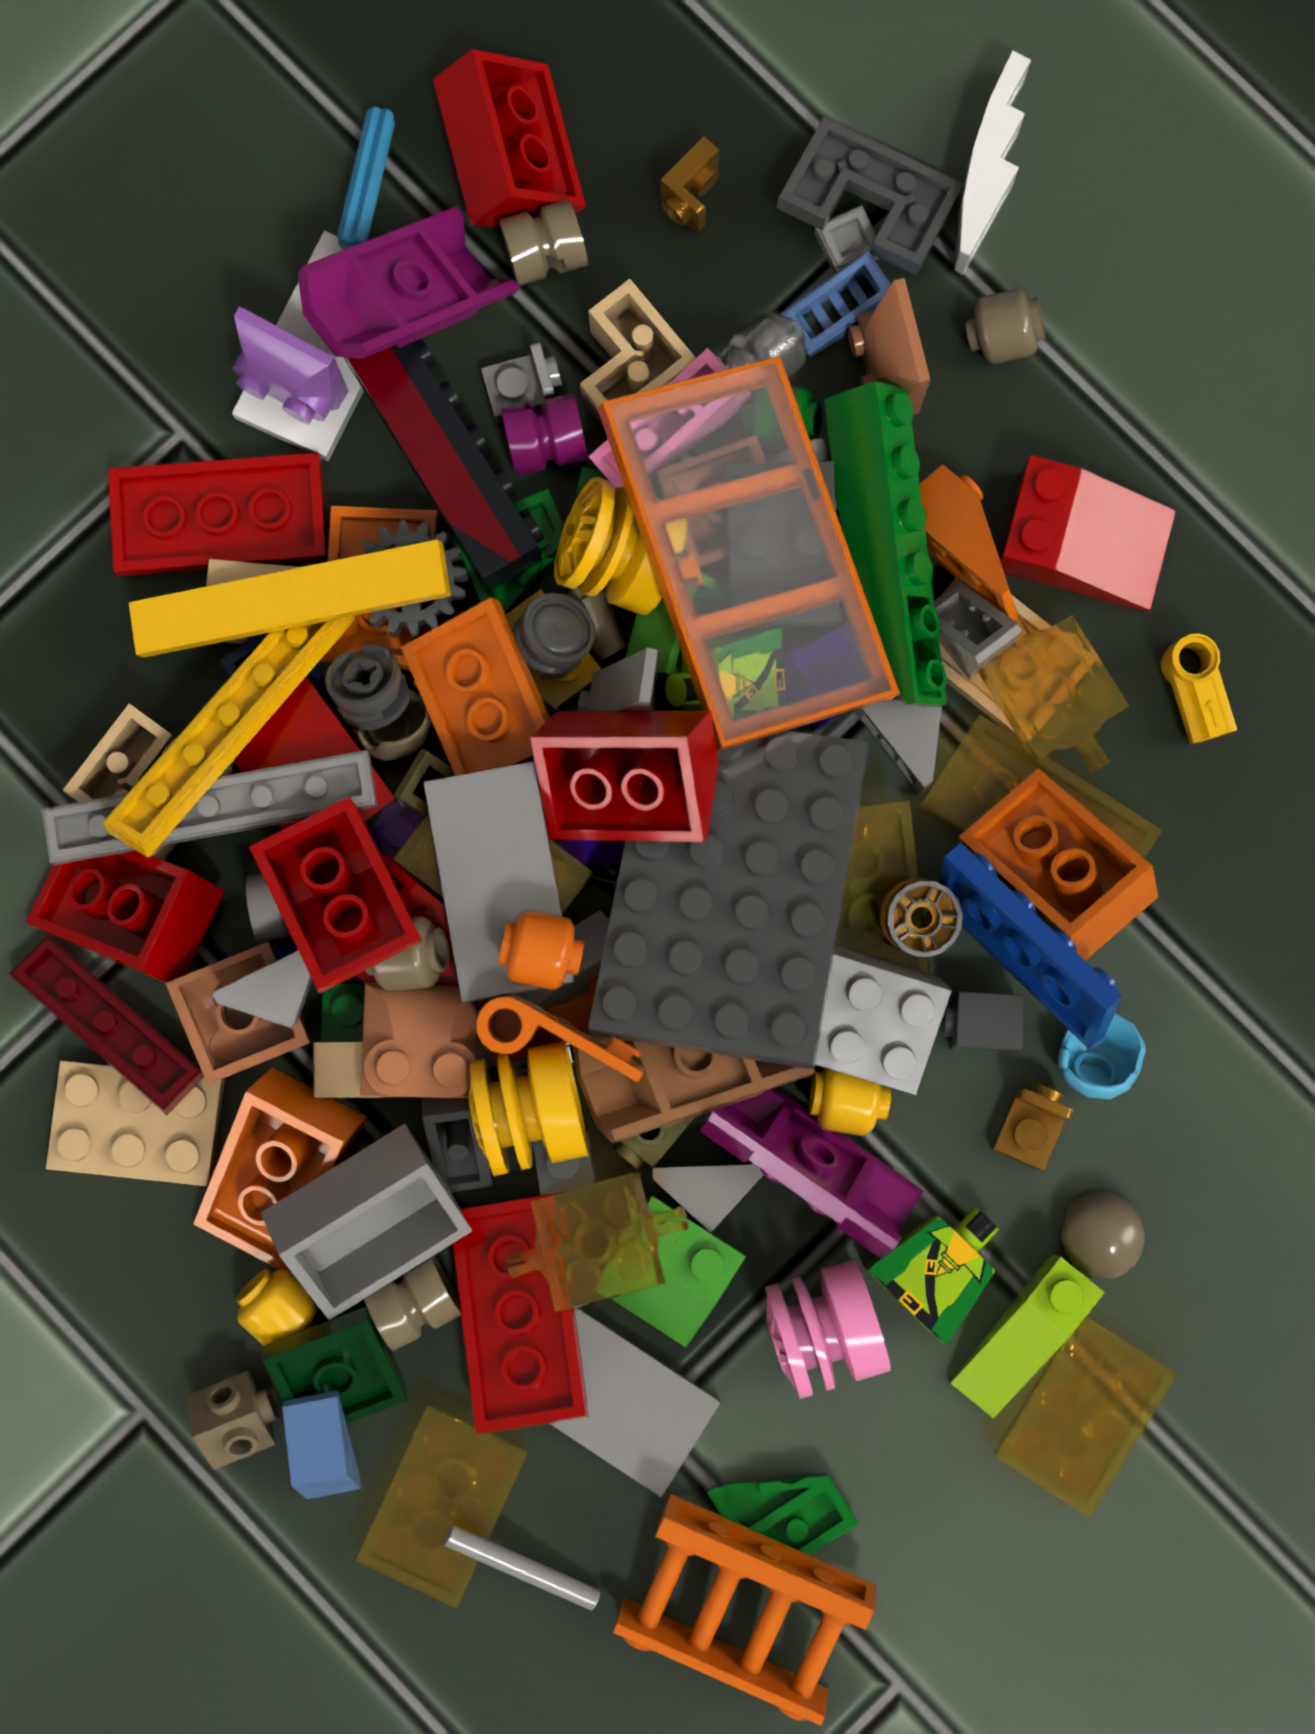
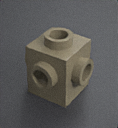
M249 1371L186 1395L192 1438L213 1470L276 1445L272 1421L279 1419L275 1400L267 1387L259 1389Z

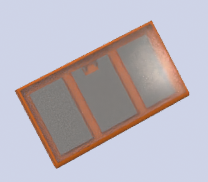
M781 357L750 363L601 403L598 412L702 710H711L717 752L878 702L889 701L900 695Z

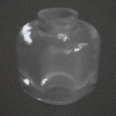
M773 311L762 312L737 330L730 338L727 358L729 368L781 357L789 378L805 363L804 331L792 318H786Z

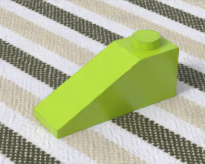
M1050 1254L949 1383L994 1419L1068 1340L1105 1292L1061 1256Z

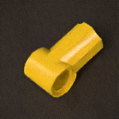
M1197 633L1189 634L1170 645L1162 655L1160 662L1161 672L1172 685L1189 744L1200 743L1237 731L1218 668L1220 650L1216 643L1208 636ZM1183 648L1191 649L1198 654L1201 661L1198 674L1188 673L1182 668L1179 655Z

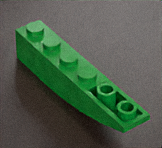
M873 381L824 398L831 460L834 461L835 492L841 526L898 689L906 705L946 706L945 686L947 676L942 664L938 636L940 621L934 604L932 588L933 566L928 556L925 532L927 517L921 500L918 476L920 462L915 451L912 428L913 407L908 393L903 387Z

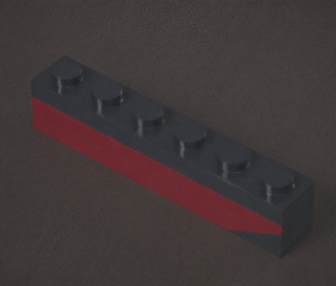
M422 338L400 348L394 345L364 359L343 357L488 593L543 561L538 543L545 540L539 526L529 512L520 516L511 501L512 498L517 496L515 488L502 468L494 472L484 458V455L490 452L486 441L475 424L466 428L457 412L463 409V406L450 383L446 380L439 384L430 371L432 367L436 366V363Z

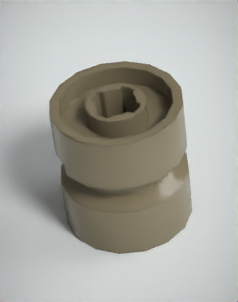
M570 199L541 207L538 217L533 218L528 212H523L498 220L512 272L519 286L546 278L549 268H554L559 273H564L588 265L584 241Z
M435 1255L364 1299L379 1333L392 1351L420 1338L421 1326L427 1324L437 1329L461 1316L459 1299L446 1272Z

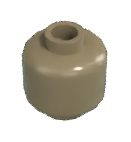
M1019 288L979 298L974 307L975 318L965 320L971 351L981 349L984 358L991 364H1001L1032 356L1038 349V341L1046 339L1038 298L1029 299L1027 293Z
M421 916L411 917L422 942L365 970L369 976L374 975L376 982L383 990L405 991L430 988L439 980L441 972H445L448 969L450 955L446 935L441 928H435L428 918Z

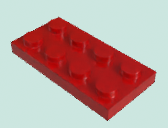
M319 453L108 469L113 572L118 577L208 570L209 559L272 565L328 561L322 458Z
M554 1193L461 1209L472 1232L454 1242L453 1250L476 1434H487L589 1417L560 1196Z

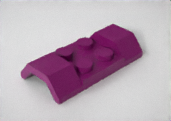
M457 206L301 266L298 272L304 317L335 357L364 359L394 345H397L399 348L475 316L480 308L511 296L520 288L514 279H490L469 252L465 244L463 213Z
M777 1088L764 1091L761 1095L720 1109L716 1107L700 1129L701 1133L744 1163L749 1160L758 1166L768 1179L785 1185L805 1199L809 1207L815 1212L832 1218L838 1223L837 1228L881 1259L893 1251L900 1242L901 1236L898 1235V1232L923 1193L922 1189L842 1133L823 1130L818 1124L816 1115H810L809 1110Z

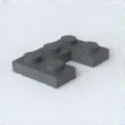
M823 117L782 190L776 209L823 231L844 191L850 192L889 211L872 244L870 254L917 276L960 196L964 183Z

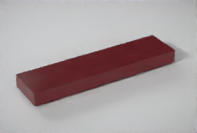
M49 935L9 973L14 981L166 1116L204 1078L202 1070Z

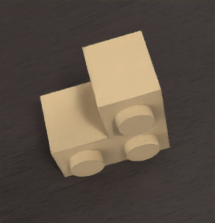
M628 279L588 310L590 333L612 359L580 383L582 404L604 429L598 412L602 402L665 386L696 359L631 279Z
M129 703L63 791L78 802L127 794L176 737ZM177 843L159 846L152 856L165 860Z

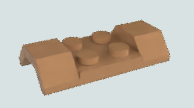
M590 1032L586 1033L604 1045H607L611 1038L593 1035ZM620 1039L641 1052L639 1058L633 1055L631 1059L645 1068L639 1082H636L573 1045L576 1077L596 1127L611 1143L659 1127L662 1129L714 1111L716 1107L720 1109L761 1095L764 1091L815 1073L814 1069Z

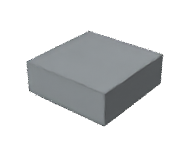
M862 205L830 219L823 231L816 227L814 229V234L834 274L866 251L870 253L872 244L877 236ZM871 254V256H872L875 260L880 259V258H878V257H876V256H874V255Z

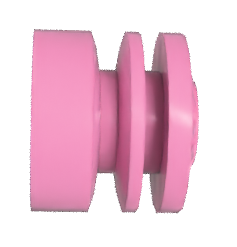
M856 1259L821 1269L820 1283L822 1295L815 1298L811 1297L800 1276L792 1278L791 1281L797 1303L786 1306L778 1283L765 1287L767 1295L766 1321L782 1372H784L797 1390L799 1399L813 1395L807 1370L816 1367L819 1369L826 1391L835 1389L832 1362L843 1359L850 1375L856 1382L891 1371L889 1357L877 1316Z

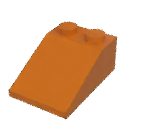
M1039 768L958 836L960 843L972 854L979 853L983 855L993 865L997 878L1012 892L1017 890L1027 896L1033 903L1037 916L1052 930L1057 928L1067 934L1075 944L1077 954L1085 961L1158 898L1153 865Z
M272 1067L245 1092L193 1225L277 1269H285L291 1272L279 1256L260 1213L350 1158L367 1116L333 1098H313V1088Z

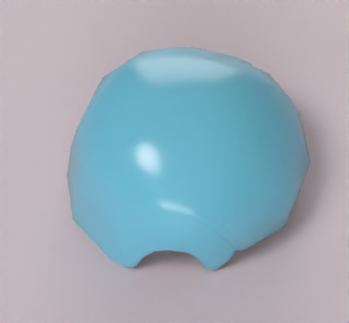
M1117 1013L1114 1014L1106 1035L1090 1050L1067 1030L1058 1054V1068L1061 1070V1077L1069 1087L1088 1098L1111 1100L1130 1090L1131 1085L1136 1081L1146 1053L1145 1042L1135 1024Z

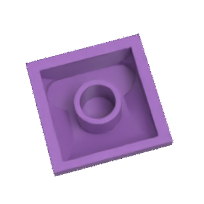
M239 306L234 314L242 351L232 367V370L239 376L236 384L245 392L258 399L264 400L266 395H269L284 403L282 409L287 414L308 425L313 419L324 421L331 410L339 409L349 391L335 358Z

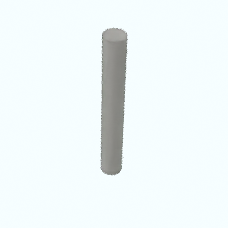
M453 1524L449 1526L444 1535L443 1546L590 1611L596 1607L599 1601L600 1589Z

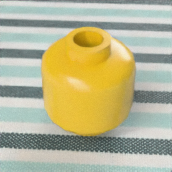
M824 1068L823 1072L815 1071L809 1096V1114L817 1116L818 1124L823 1130L866 1136L874 1129L877 1119H887L891 1103L890 1087H883L881 1084L829 1068Z
M267 1269L262 1270L250 1280L236 1298V1302L240 1305L237 1321L263 1346L318 1325L313 1320L317 1314V1304L297 1278L285 1269H279L272 1273Z

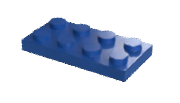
M959 843L945 855L939 883L949 888L959 900L963 913L962 927L1090 1050L1106 1035L1122 999L1116 983L1103 969L1099 967L1092 968L1077 954L1076 946L1067 934L1057 928L1052 930L1037 916V911L1027 896L1017 890L1012 892L997 878L995 868L983 855L979 853L972 854L962 843Z

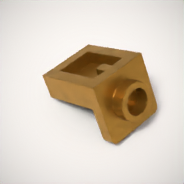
M705 136L661 179V206L664 212L679 226L688 224L697 233L705 226L706 208L694 195L698 198L705 195L719 177L717 172L719 149Z
M1034 1083L1031 1091L1025 1088L1016 1089L991 1149L1040 1171H1044L1064 1122L1070 1120L1074 1110L1061 1104L1064 1098L1063 1094L1046 1086Z

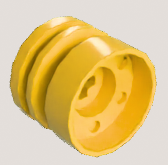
M600 477L592 478L581 490L564 524L554 563L556 583L568 589H576L579 586L581 593L587 596H596L605 588V596L609 604L639 615H648L656 608L663 596L625 487L614 489L611 481ZM686 520L664 526L674 553L673 557L681 556L686 536Z
M565 1041L528 1048V1074L523 1076H517L508 1054L498 1055L500 1081L493 1082L485 1058L470 1061L471 1082L468 1099L471 1118L478 1145L488 1159L494 1176L509 1173L507 1147L511 1146L515 1148L521 1170L532 1168V1142L542 1140L552 1163L589 1155L580 1099Z

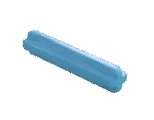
M374 106L366 112L337 233L338 244L344 250L368 240L395 126L394 114L387 108L380 109Z

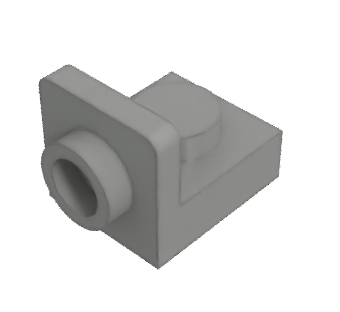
M540 343L530 345V355L481 368L496 423L503 422L501 408L529 402L535 409H541L544 399L555 397L554 389L563 387L555 357L544 358Z

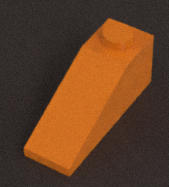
M942 464L920 483L922 505L927 517L925 532L928 554L959 581L963 582L1015 621L1018 618L1017 611L981 504V500L984 498L983 493L969 476L963 474L958 477Z

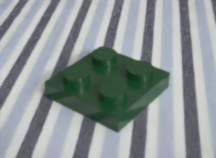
M366 1307L261 1346L262 1361L283 1401L338 1390L346 1424L407 1401L406 1387Z

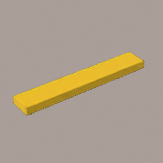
M437 539L128 603L135 653L137 656L144 658L450 597L451 592L444 546Z
M350 616L268 633L102 822L106 831L149 858L354 622L355 617Z

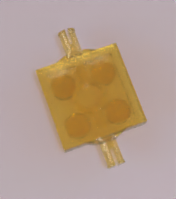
M1017 612L1018 618L1015 622L1019 624L1022 631L1004 655L984 665L978 673L1034 763L1056 750L1069 749L1075 746L1092 774L1111 762L1094 734L1104 722L1126 710L1129 705L1073 615L1049 629L1030 633Z
M629 1173L531 1202L537 1228L535 1248L507 1255L506 1264H518L527 1261L524 1264L507 1269L513 1278L541 1270L549 1283L555 1312L567 1311L663 1285L666 1283L658 1254V1237L688 1230V1220H677L667 1223L687 1217L684 1208L679 1206L676 1209L653 1215L647 1206L639 1173Z

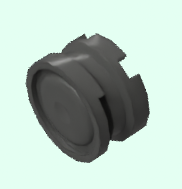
M548 593L538 596L525 609L524 614L517 620L512 630L528 668L540 673V678L555 680L566 677L588 654L595 640V624L587 609L579 601L565 594Z
M362 644L363 650L351 654L349 649H347L335 658L327 670L325 683L331 699L337 705L338 713L349 726L359 730H375L389 725L401 716L408 706L411 693L396 657L390 654L388 648L377 644Z

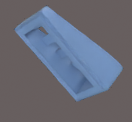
M866 251L783 311L782 315L809 356L812 357L847 336L848 327L857 325L858 313L875 310L891 283L875 259ZM865 278L869 280L877 292L869 299L858 284V282ZM847 289L850 290L859 304L852 311L840 295V293ZM828 300H831L842 317L836 323L832 322L822 307V304ZM811 310L825 330L818 336L815 335L803 315Z

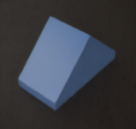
M338 1390L283 1401L282 1409L291 1486L306 1499L361 1489L362 1482Z

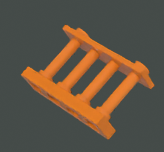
M670 1494L655 1536L664 1540L668 1547L642 1605L624 1598L613 1633L623 1637L629 1645L638 1650H652L771 1703L792 1719L800 1721L809 1720L821 1726L826 1715L828 1688L817 1683L844 1625L853 1624L866 1630L875 1611L877 1585ZM698 1555L717 1564L719 1571L692 1628L663 1615V1611L688 1556ZM749 1578L769 1587L771 1594L745 1651L714 1638L739 1580ZM801 1601L821 1610L823 1617L797 1674L766 1661V1658L791 1603Z

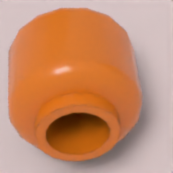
M524 910L519 913L516 921H506L498 965L506 966V975L514 983L556 990L563 984L567 973L578 975L584 941L574 939L575 929L573 922L569 918L534 910Z

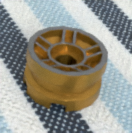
M911 877L898 881L884 893L878 905L880 906V914L877 922L882 936L891 946L913 956L932 957L945 952L955 943L962 929L963 913L959 900L949 888L936 881ZM919 907L929 910L925 913L922 921L925 926L924 928L914 926L911 921L913 911Z

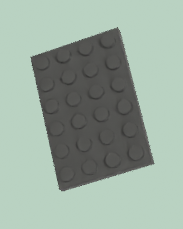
M784 731L717 752L719 765L709 832L704 842L625 841L588 1030L591 1034L606 1037L614 1036L618 1039L814 1069L866 772L869 742Z

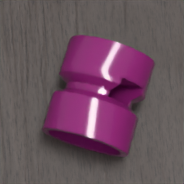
M574 393L546 398L541 409H535L529 402L501 408L516 476L543 471L548 460H553L559 467L588 461Z

